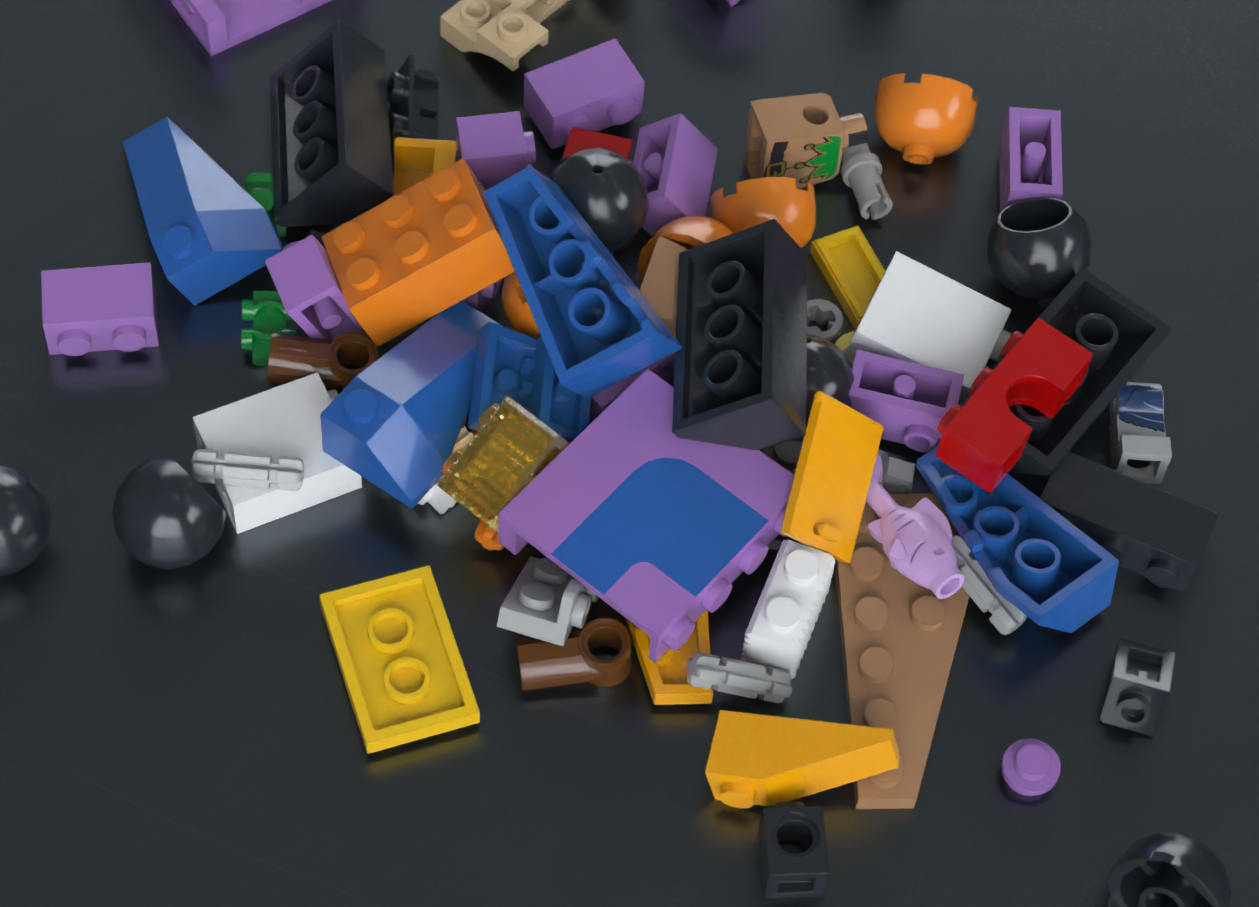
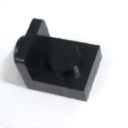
M1119 638L1100 720L1113 726L1150 736L1155 735L1170 693L1175 653Z

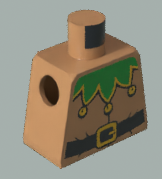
M826 93L750 101L743 159L749 178H796L797 189L805 188L807 182L814 185L834 178L839 174L843 148L868 142V129L865 118L861 113L839 117L831 96Z

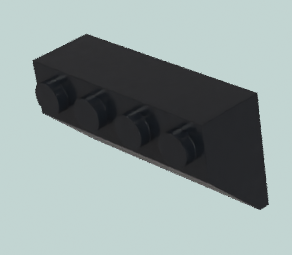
M337 20L270 76L274 222L281 227L344 224L385 202L394 195L384 50L341 20Z
M775 219L679 253L676 339L683 348L675 352L672 432L678 438L750 450H760L806 435L807 254Z
M1081 268L1039 318L1093 353V358L1082 384L1053 419L1031 406H1009V409L1017 418L1033 429L1022 457L1008 473L1049 476L1171 330L1170 326L1084 268ZM969 395V397L962 403L961 407H963V406L965 405V403L971 398L970 395Z

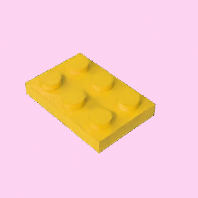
M430 565L319 595L322 613L367 754L480 723V711Z

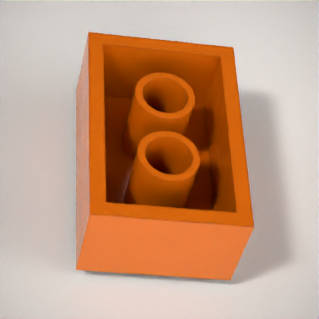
M464 158L321 236L348 309L377 347L515 272L483 192L485 190Z

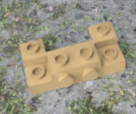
M460 0L440 16V36L461 52L483 53L514 71L519 67V59L537 44L542 47L548 44L549 30L540 23L569 0Z

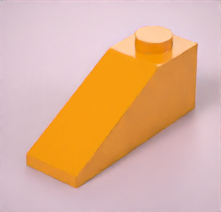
M720 710L705 774L715 800H721L728 806L740 809L750 808L753 805L773 807L781 802L796 800L897 769L899 767L900 754L893 729Z

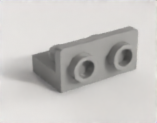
M530 556L501 605L497 627L564 646L574 626L583 628L591 601L596 602L598 596L549 558L539 559Z

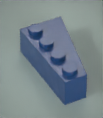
M529 166L483 192L562 386L585 398H589L683 348L557 183Z

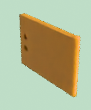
M822 391L815 393L780 533L809 547L829 553L840 562L851 563L884 430L882 424Z

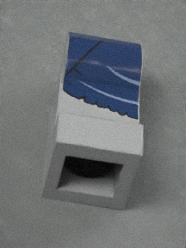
M1127 382L1110 402L1111 425H1109L1111 469L1147 484L1162 483L1172 458L1170 437H1166L1164 396L1161 384ZM1128 459L1150 461V464L1142 468H1134L1127 465Z

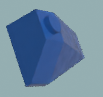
M168 117L123 141L149 238L165 276L194 306L266 266L265 260L282 251L284 246L269 213Z
M463 301L437 314L358 374L320 414L323 452L413 509L447 471L461 428H464L468 419L479 330L488 322L502 325Z
M939 445L917 459V469L995 590L1037 625L1072 633L1110 606L1119 560L1012 476L1007 474L990 494L937 458L935 455Z

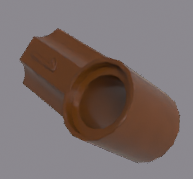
M346 332L337 336L334 340L272 333L266 382L286 384L318 372L325 388L328 391L335 389L339 395L358 374L378 360L377 346L372 339L357 332ZM344 365H354L360 369L351 370L345 368Z
M601 617L590 621L583 629L571 630L564 646L530 636L516 638L523 691L590 682L598 687L610 688L624 681L631 671L630 634L620 621L613 618ZM602 646H611L619 651L615 657L610 659H599L591 654L595 649Z

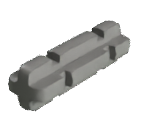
M198 449L194 451L192 457L191 476L198 483L216 484L217 479H223V485L267 489L270 488V483L277 484L278 490L297 491L301 489L303 483L304 463L299 457L280 456L279 461H272V455L226 451L224 457L218 456V450Z
M961 535L953 536V547L957 556L958 569L965 577L962 588L983 613L988 610L990 611L992 616L989 620L1001 634L1007 635L1019 628L1027 616L995 590L977 560L972 556V552Z
M698 652L693 658L688 659L685 667L688 671L687 682L694 687L710 690L713 684L712 688L715 691L756 699L758 694L760 700L778 704L785 697H790L793 689L790 685L791 675L786 670L768 666L766 671L763 665L722 657L720 662V658L716 655Z

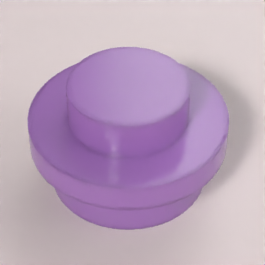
M1028 738L1018 740L1007 748L1002 759L1001 770L1004 779L1015 792L1025 796H1035L1046 793L1054 787L1060 775L1061 764L1057 753L1052 747L1043 741Z

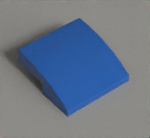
M488 322L478 333L468 428L523 443L566 448L589 426L591 397L585 398L560 384L542 337L536 339Z

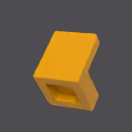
M395 138L393 146V196L455 163L456 141Z

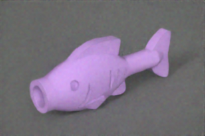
M877 454L866 502L880 519L868 524L869 533L876 541L882 543L883 550L890 560L891 567L897 569L898 572L916 584L930 589L939 599L952 596L961 588L965 577L958 569L957 556L953 547V534L948 519L926 497L921 499L912 509L899 506L881 485L884 472L881 456Z

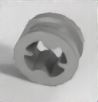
M813 299L807 301V334L819 336L833 343L842 330L844 318L841 310L828 300ZM815 320L819 326L828 325L827 331L821 332L817 326L809 327V322Z

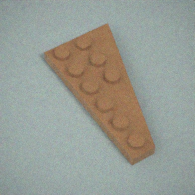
M933 493L889 494L899 506L911 509L921 499L928 498L948 519L953 536L959 534ZM865 502L851 563H843L835 559L848 724L893 729L900 754V762L897 769L853 782L855 809H912L915 806L969 595L961 586L952 596L939 599L930 589L916 584L898 572L897 569L891 567L890 560L883 550L882 543L876 541L868 529L869 523L880 518L870 505Z

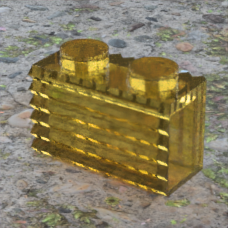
M509 396L503 398L501 405L495 403L482 414L477 424L479 433L467 445L466 450L460 448L447 459L442 469L444 478L438 484L439 488L496 532H498V513L569 445L558 433Z

